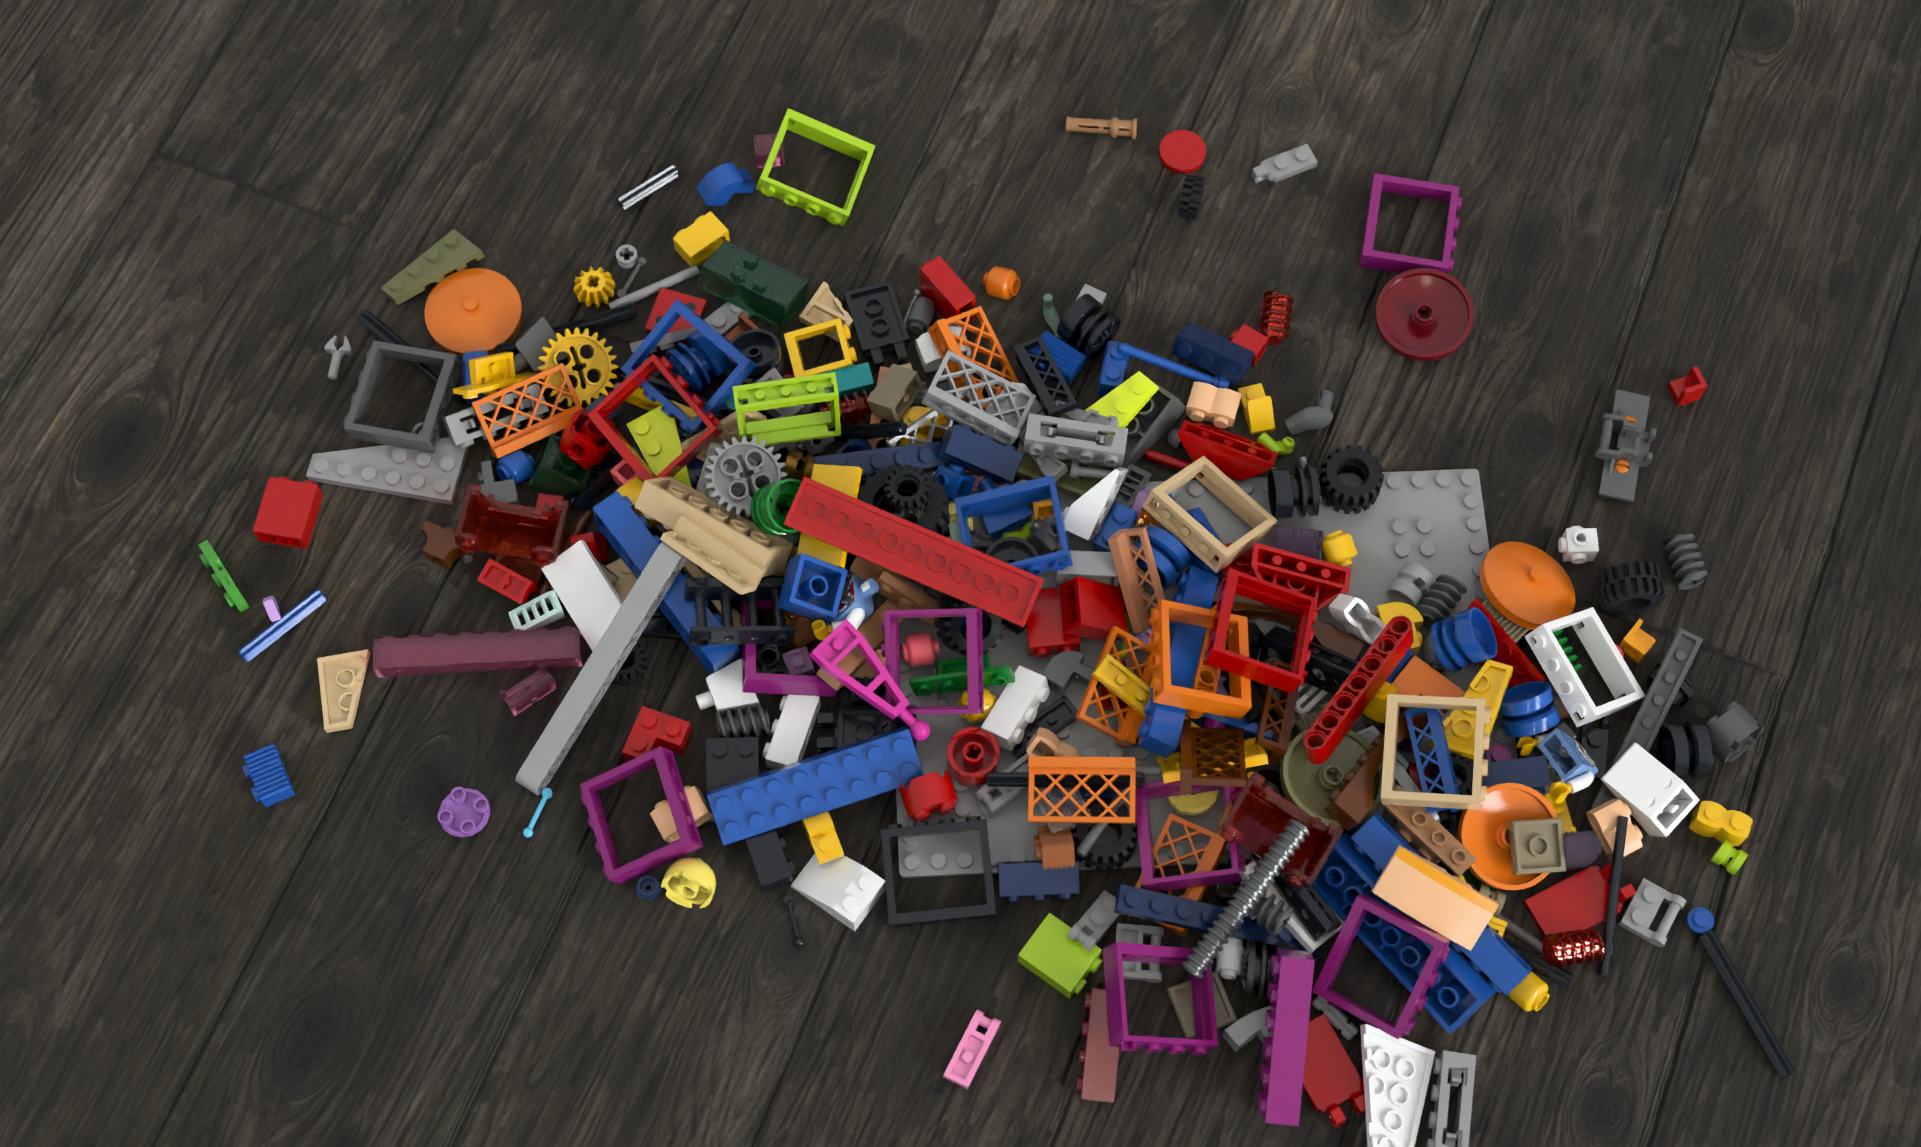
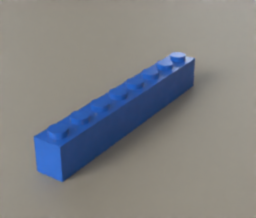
M1191 565L1185 573L1181 572L1176 580L1177 593H1175L1171 601L1211 609L1219 577ZM1169 620L1171 685L1192 689L1206 627ZM1149 686L1151 695L1143 709V713L1146 715L1138 729V735L1140 736L1138 746L1167 758L1177 749L1187 709L1153 703V688Z
M1378 813L1373 815L1351 837L1354 841L1353 846L1362 855L1367 854L1374 861L1372 863L1374 868L1381 874L1399 845L1419 855ZM1489 924L1486 925L1471 951L1452 940L1450 941L1451 946L1457 952H1464L1470 958L1469 963L1477 972L1481 973L1483 971L1490 978L1488 982L1497 992L1503 991L1506 996L1532 971V968Z

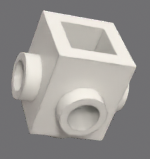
M1582 526L1566 528L1562 537L1558 539L1559 553L1563 554V562L1571 561L1573 564H1582L1586 561H1594L1599 552L1597 528H1583Z

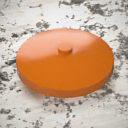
M469 268L448 275L433 288L426 301L424 316L430 336L446 352L463 357L465 352L485 350L490 355L497 352V344L510 341L515 337L522 322L523 308L517 289L505 276L489 269Z
M1504 542L1493 547L1481 562L1479 577L1486 597L1498 612L1513 623L1535 630L1542 624L1572 614L1576 598L1573 584L1562 566L1541 549L1522 542Z
M1502 783L1487 787L1486 802H1481V810H1463L1458 825V841L1476 857V861L1468 869L1477 879L1493 888L1521 890L1539 883L1549 874L1512 875L1508 821L1558 818L1548 800L1539 792L1526 785Z

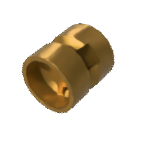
M794 449L789 452L787 450L782 460V463L786 465L780 472L788 474L786 479L802 481L804 476L811 479L813 471L812 457L814 456L807 455L804 457L801 451ZM796 465H801L799 470L795 469Z

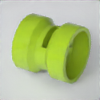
M1725 839L1712 856L1711 861L1717 865H1723L1726 867V871L1734 876L1746 860L1748 854L1743 850H1736L1733 848V844Z

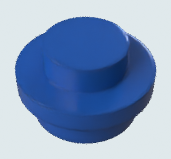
M1696 907L1687 914V925L1693 932L1703 934L1712 929L1714 917L1708 909Z

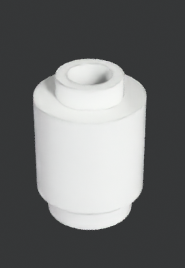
M1228 938V944H1223L1222 947L1224 949L1217 952L1218 957L1215 971L1220 973V977L1224 979H1236V976L1240 975L1241 960L1245 948L1243 947L1242 940Z

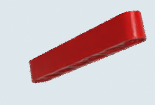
M1396 616L1388 622L1303 738V743L1309 762L1322 764L1329 759L1412 646L1414 637L1412 622L1409 618Z

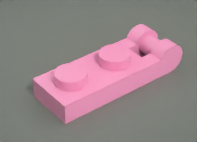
M978 1009L943 1074L944 1078L966 1089L969 1088L1002 1022L996 1018L992 1020L984 1016L985 1013ZM979 1025L988 1029L985 1035L976 1031Z

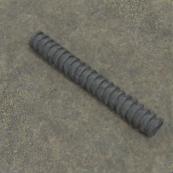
M1295 819L1288 821L1290 825L1283 828L1285 830L1283 833H1279L1278 836L1280 838L1273 841L1274 846H1270L1268 848L1269 852L1264 853L1263 856L1265 858L1258 861L1259 866H1254L1253 874H1248L1249 879L1243 881L1244 886H1239L1238 894H1233L1234 899L1228 901L1229 906L1224 907L1223 914L1219 913V919L1212 922L1214 926L1207 929L1209 931L1207 935L1203 934L1202 937L1204 939L1197 942L1198 947H1193L1192 955H1187L1188 960L1186 962L1183 961L1182 965L1196 978L1203 977L1202 972H1207L1208 964H1213L1212 959L1214 957L1217 958V952L1224 949L1222 947L1223 944H1228L1229 941L1227 939L1234 936L1232 932L1239 929V923L1243 924L1244 916H1249L1248 911L1254 909L1253 904H1258L1259 896L1263 897V891L1269 889L1268 884L1274 882V876H1279L1278 871L1285 868L1283 864L1290 861L1289 856H1294L1295 853L1293 851L1300 848L1298 844L1305 841L1304 836H1309V830Z

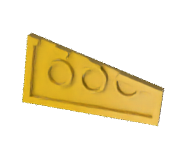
M1492 660L1485 662L1469 685L1470 687L1463 697L1461 696V698L1485 699L1486 707L1491 708L1490 724L1485 723V733L1491 734L1513 673V666ZM1453 710L1450 716H1447L1443 722L1450 753H1458L1463 757L1466 756L1474 760L1476 711ZM1430 740L1429 747L1434 748V743Z

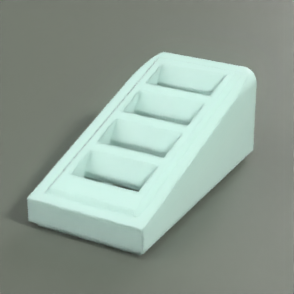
M555 590L546 592L508 612L517 636L565 617ZM552 604L553 610L549 611L547 605ZM542 607L544 614L540 616L537 609ZM530 611L533 612L535 619L532 621L530 620L528 615V612ZM520 615H523L526 622L522 626L518 618Z

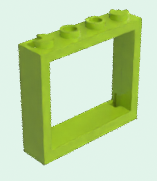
M788 108L755 189L761 191L766 196H773L783 200L787 205L802 208L811 215L823 217L832 224L844 226L850 215L875 145ZM786 130L860 161L843 209L768 177Z
M835 372L732 386L740 442L743 435L746 436V439H752L755 436L756 444L766 440L765 446L841 436L839 393ZM742 401H748V404L743 405ZM825 401H829L830 411L747 423H745L744 413ZM835 425V431L828 432L827 428H832Z

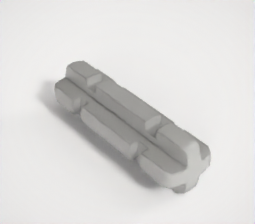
M1319 995L1314 999L1313 1005L1317 1010H1322L1328 1021L1337 1030L1340 1029L1341 1034L1347 1040L1352 1039L1358 1033V1028L1352 1022H1348V1018L1335 1004H1330L1328 1000Z

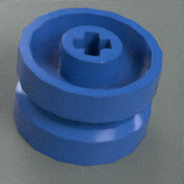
M1147 526L1146 529L1162 589L1165 590L1176 580L1177 573L1182 572L1188 565L1190 555L1183 544L1173 535L1159 527ZM1138 536V542L1133 543L1139 549L1142 546L1140 536ZM1138 558V567L1147 572V563Z
M1527 682L1506 690L1498 712L1500 715H1504L1501 719V724L1506 736L1513 738L1531 736L1553 728L1559 723L1561 718L1557 706L1551 703L1554 695L1548 682Z

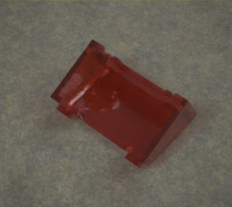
M468 484L455 532L456 545L462 551H475L534 561L540 565H550V563L556 562L570 521L569 501L556 499L553 507H549V504L544 503L543 509L495 501L494 494H489L486 497L480 492L481 486Z
M1255 771L1247 773L1246 787H1236L1217 827L1221 831L1219 835L1230 843L1237 842L1261 859H1264V853H1268V848L1274 846L1273 841L1280 838L1278 836L1279 833H1283L1285 831L1283 828L1290 825L1288 821L1290 819L1297 820L1309 830L1310 834L1309 836H1304L1305 841L1298 844L1300 848L1293 851L1295 853L1294 856H1289L1290 861L1284 863L1285 868L1279 871L1287 875V880L1297 887L1312 885L1344 830L1334 823H1331L1330 826L1321 822L1322 819L1318 816L1312 817L1271 790L1273 788L1271 785L1263 786L1265 778Z

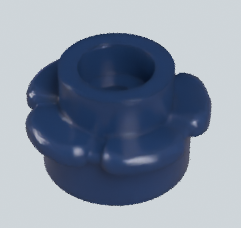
M645 875L637 881L636 893L639 898H645L647 901L657 898V894L662 890L661 883L657 881V877ZM651 886V889L647 890L646 887Z

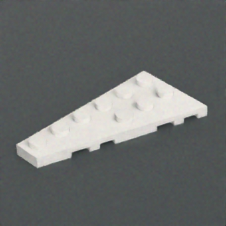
M1360 1025L1367 1146L1415 1147L1435 1051L1403 1038L1396 1039L1370 1025Z

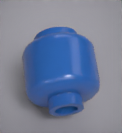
M518 449L499 458L496 473L501 481L514 479L516 485L532 477L534 460L529 453H524Z

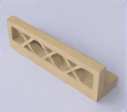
M687 514L680 516L673 531L664 532L660 538L664 543L740 595L756 591L766 571V568Z

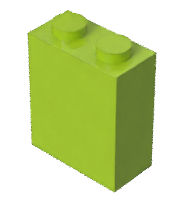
M1049 913L1018 954L1017 962L1070 999L1074 992L1079 994L1087 983L1085 977L1090 971L1095 973L1103 961L1100 959L1102 949L1096 945L1090 952L1084 949L1083 944L1078 940L1073 941L1067 937L1071 927Z

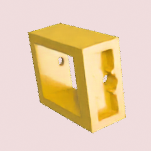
M840 318L784 334L795 378L854 366V362L858 361L854 347H849L848 339L852 338L848 324L844 325ZM837 330L845 359L805 370L798 341Z

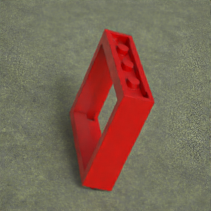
M654 354L587 414L643 482L670 475L674 477L723 432L718 426L721 423L720 420L712 412L707 413L702 407L705 405L703 400L696 393L692 395L688 391L687 387L689 384L681 375L676 376L671 371L673 365L664 356L660 358ZM659 369L709 429L656 476L607 416Z
M1229 568L1220 585L1215 609L1216 615L1213 619L1204 664L1293 694L1299 685L1303 686L1304 678L1307 675V671L1304 668L1311 655L1308 645L1311 644L1315 630L1311 628L1318 615L1315 611L1317 598ZM1235 594L1299 615L1289 671L1224 649Z

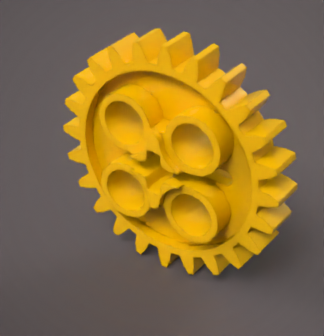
M576 327L571 335L570 331L565 329V337H562L560 333H556L557 341L548 339L547 342L550 348L542 347L541 350L546 356L538 357V360L544 362V365L537 367V370L544 371L557 365V354L565 353L568 357V363L564 367L568 376L575 380L574 390L580 404L582 405V401H584L589 406L591 398L595 401L599 398V393L604 396L608 395L605 387H614L609 380L617 378V375L611 373L612 370L618 368V365L611 364V361L617 358V356H609L608 352L613 347L605 348L603 345L606 339L598 341L597 332L589 336V330L586 328L580 334L579 328ZM571 346L574 347L577 364L583 365L580 375L585 383V389L581 387L578 371L572 370L575 360L570 351ZM582 346H587L591 349L592 355L590 359H584L580 355V348ZM591 369L599 374V379L596 383L590 382L587 378V373ZM560 370L550 375L547 384L560 388L563 380ZM552 389L549 396L556 395L558 391ZM562 393L558 403L567 399V406L570 407L573 403L571 396Z

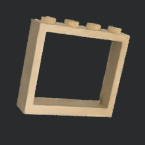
M1202 456L1152 489L1142 506L1216 573L1253 548L1255 542L1259 543L1268 537L1278 521L1205 456ZM1195 477L1253 529L1229 547H1226L1168 495Z
M1387 694L1381 785L1382 804L1481 810V802H1486L1487 786H1482V776L1488 775V760L1483 759L1484 750H1489L1490 734L1485 733V723L1490 724L1491 708L1486 707L1485 699ZM1399 707L1476 711L1472 795L1394 791Z

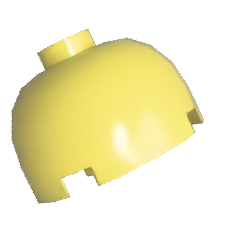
M682 858L669 866L661 887H665L667 890L665 895L676 904L687 908H692V903L701 904L700 908H704L710 904L717 883L714 871L703 860L699 858Z

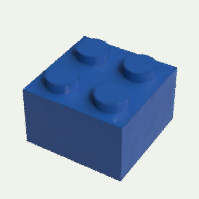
M800 553L789 559L777 607L813 621L823 620L827 623L836 619L848 570Z

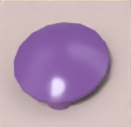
M455 787L442 801L437 819L443 830L452 836H472L481 831L487 824L490 816V804L485 795L478 790Z

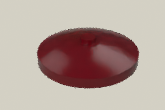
M1429 268L1408 270L1392 278L1380 292L1375 309V322L1383 341L1396 353L1419 361L1437 360L1454 353L1468 338L1474 320L1473 303L1465 287L1451 275Z

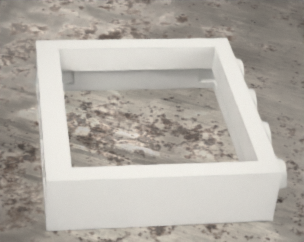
M1593 607L1542 624L1524 636L1577 727L1625 709L1645 697V694ZM1569 626L1574 628L1615 700L1598 707L1595 706L1555 638L1554 631ZM1578 712V714L1580 715V717H1581V718L1584 717V719H1581V720H1580L1576 713Z

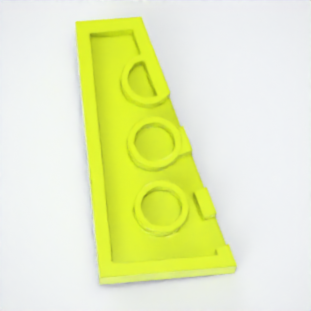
M1138 371L1084 411L1091 409L1098 411L1099 415L1109 417V415L1118 418L1119 423L1116 427L1125 428L1157 392L1159 387ZM1107 434L1106 436L1114 437V434Z
M663 405L626 424L650 469L656 476L683 452L675 416L671 418L661 410ZM685 466L674 478L692 487L688 468Z

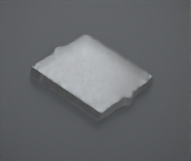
M1058 787L1052 788L1045 795L1054 806L1066 796ZM1074 787L1063 788L1069 793ZM1077 790L1072 797L1083 806L1085 801L1079 790ZM1037 792L1034 793V800L1039 796ZM1043 799L1036 804L1042 816H1045L1052 809ZM1068 799L1058 810L1064 816H1072L1079 808ZM1085 808L1084 810L1092 817L1089 808ZM1054 812L1051 816L1059 815L1056 812ZM1083 812L1078 815L1087 817ZM1078 823L1046 824L1051 833L1055 835L1068 828H1075V825Z

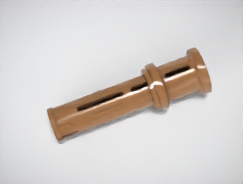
M1067 116L1066 131L1110 134L1112 138L1127 136L1136 139L1137 118L1133 120H1119L1118 117H1114L1111 120Z

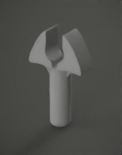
M337 335L332 337L324 347L326 353L332 354L327 376L331 380H336L338 377L342 357L345 355L353 356L351 345L346 336L344 337V344L339 350L336 348L339 341Z

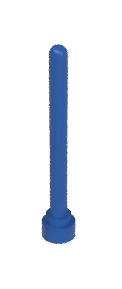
M1120 343L1117 346L1118 351L1198 382L1207 383L1217 388L1228 389L1230 381L1222 376L1205 374L1125 343Z

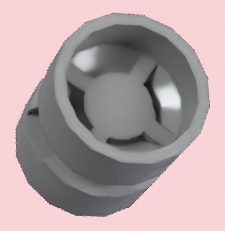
M1408 561L1405 562L1397 575L1398 578L1393 580L1386 593L1393 602L1407 603L1415 608L1422 598V593H1425L1431 585L1433 576L1423 566Z

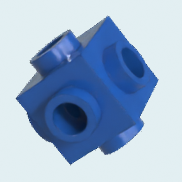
M950 462V465L939 464L934 474L936 482L942 484L948 500L951 501L955 498L970 495L976 479L975 476L964 471L965 467Z

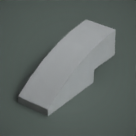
M1271 1005L1244 1016L1224 1030L1222 1037L1235 1052H1238L1255 1036L1262 1042L1263 1037H1268L1269 1031H1267V1026H1265L1266 1010H1271Z

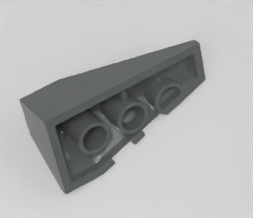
M1156 384L1159 387L1157 392L1125 427L1128 428L1122 468H1127L1130 463L1134 465L1174 425L1186 409L1185 405L1176 396Z

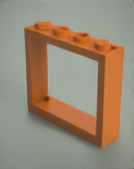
M1161 599L1155 608L1151 609V617L1149 618L1152 631L1149 645L1152 646L1150 668L1153 671V678L1150 688H1153V703L1241 719L1252 708L1251 684L1248 678L1229 672L1230 696L1171 685L1169 620L1212 629L1216 610ZM1231 614L1227 630L1228 650L1249 657L1247 617Z

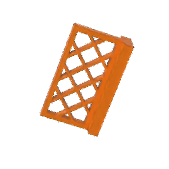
M981 306L948 319L938 320L927 329L942 361L949 350L1009 382L1019 383ZM977 315L981 323L980 328L968 324L970 316ZM953 323L962 327L960 336L953 334L948 325ZM966 329L977 334L975 343L964 339ZM981 337L989 339L991 343L990 350L979 346ZM962 344L973 349L970 358L962 354L960 350ZM977 351L988 356L986 365L975 361ZM992 358L1000 361L1002 365L1001 372L990 368ZM948 360L947 366L950 373L961 371L957 363ZM968 374L972 384L983 382L982 379L975 378L973 374ZM963 376L953 378L956 388L967 386ZM991 385L995 396L1003 391L1001 386L997 385L995 387ZM983 388L975 389L979 400L984 399L982 395ZM965 396L961 398L963 401L967 402ZM990 403L981 405L983 410H985L990 405Z
M563 363L471 402L490 445L489 448L492 455L496 458L503 457L565 429L574 413L583 409ZM560 370L563 377L560 388L547 384L550 375ZM545 377L543 382L538 380L540 378ZM531 382L542 384L537 398L525 394L526 388ZM565 384L569 392L563 390ZM546 386L558 391L553 405L541 400ZM522 387L521 392L515 390ZM514 392L519 394L515 408L502 404L506 393ZM562 393L571 396L574 406L568 409L557 407ZM523 396L536 401L531 415L518 410ZM500 397L498 402L493 401V399ZM488 401L497 405L492 419L483 416L479 405ZM539 403L552 407L549 416L543 420L535 417ZM501 406L513 411L508 425L496 421ZM556 409L561 411L559 413L554 414ZM517 413L529 417L527 425L523 429L512 427ZM485 419L490 421L489 426H487ZM533 419L538 420V422L532 424ZM494 423L507 427L504 436L494 441L491 435ZM511 429L516 431L514 433L509 434Z
M1117 626L1111 627L1096 667L1110 651L1111 656L1120 663L1119 655L1128 652L1133 667L1127 669H1134L1136 676L1150 686L1153 678V671L1150 668L1152 646ZM1116 636L1124 640L1126 650L1117 652L1114 644ZM1140 648L1148 653L1144 663L1138 664L1134 653L1135 649ZM1092 676L1075 718L1115 740L1114 743L1122 748L1135 744L1138 729L1145 718L1128 704L1126 708L1120 709L1116 695L1108 688L1109 695L1099 698L1096 690L1099 681ZM1110 697L1115 712L1105 715L1100 700ZM1095 703L1099 718L1092 719L1085 715L1089 704ZM1116 715L1119 722L1117 732L1110 729L1107 721L1108 717Z
M1028 756V823L1135 824V757ZM1035 775H1046L1053 783L1041 793L1035 787ZM1051 775L1060 776L1055 780ZM1065 776H1074L1079 783L1068 793L1059 782ZM1078 776L1086 777L1083 780H1081ZM1092 776H1100L1106 782L1096 793L1085 784ZM1105 776L1113 777L1110 780H1108ZM1119 776H1130V786L1123 793L1112 784ZM1055 786L1066 795L1056 806L1045 797ZM1081 786L1092 795L1083 806L1072 797ZM1108 786L1119 795L1109 807L1098 797ZM1034 791H1036L1039 794V796L1035 800ZM1129 792L1130 801L1125 797ZM1041 799L1052 808L1045 816H1034V806ZM1068 799L1079 808L1072 816H1064L1058 810ZM1096 799L1105 810L1098 817H1091L1084 809ZM1123 799L1130 806V817H1118L1111 809ZM1054 812H1056L1059 816H1051V815H1052ZM1083 812L1087 817L1078 815ZM1109 812L1113 817L1104 816Z
M1170 813L1153 848L1154 861L1156 859L1158 864L1155 865V870L1160 869L1162 877H1165L1162 868L1177 863L1181 875H1184L1180 861L1195 856L1198 866L1195 871L1187 874L1215 871L1228 843V837L1219 832L1216 834ZM1175 822L1182 825L1186 835L1172 840L1169 834L1172 823ZM1187 828H1189V829H1191V830H1193V831H1195V832L1189 833V831H1188ZM1202 834L1210 838L1207 847L1195 850L1192 837ZM1167 835L1169 841L1163 843ZM1188 839L1193 852L1178 857L1173 844ZM1171 845L1175 858L1160 863L1157 855L1159 850ZM1203 853L1201 859L1199 860L1198 855ZM1142 873L1136 883V888H1142L1143 886ZM1208 886L1187 888L1185 894L1178 897L1201 902ZM1155 922L1173 930L1174 933L1185 937L1188 930L1182 927Z

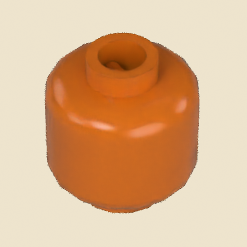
M995 266L984 275L983 285L989 296L1009 300L1017 295L1020 289V278L1012 269Z

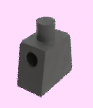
M544 317L538 318L513 344L518 351V354L514 356L516 373L527 365L534 373L540 371L537 370V367L544 365V362L538 360V357L546 356L541 350L542 347L550 348L547 342L548 339L557 341L556 333ZM562 352L558 353L556 361L558 362L566 358L567 355Z

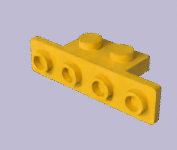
M503 352L470 359L471 385L453 388V394L463 395L464 399L477 398L478 393H494L497 389H503L537 373L524 372L515 374L513 352Z

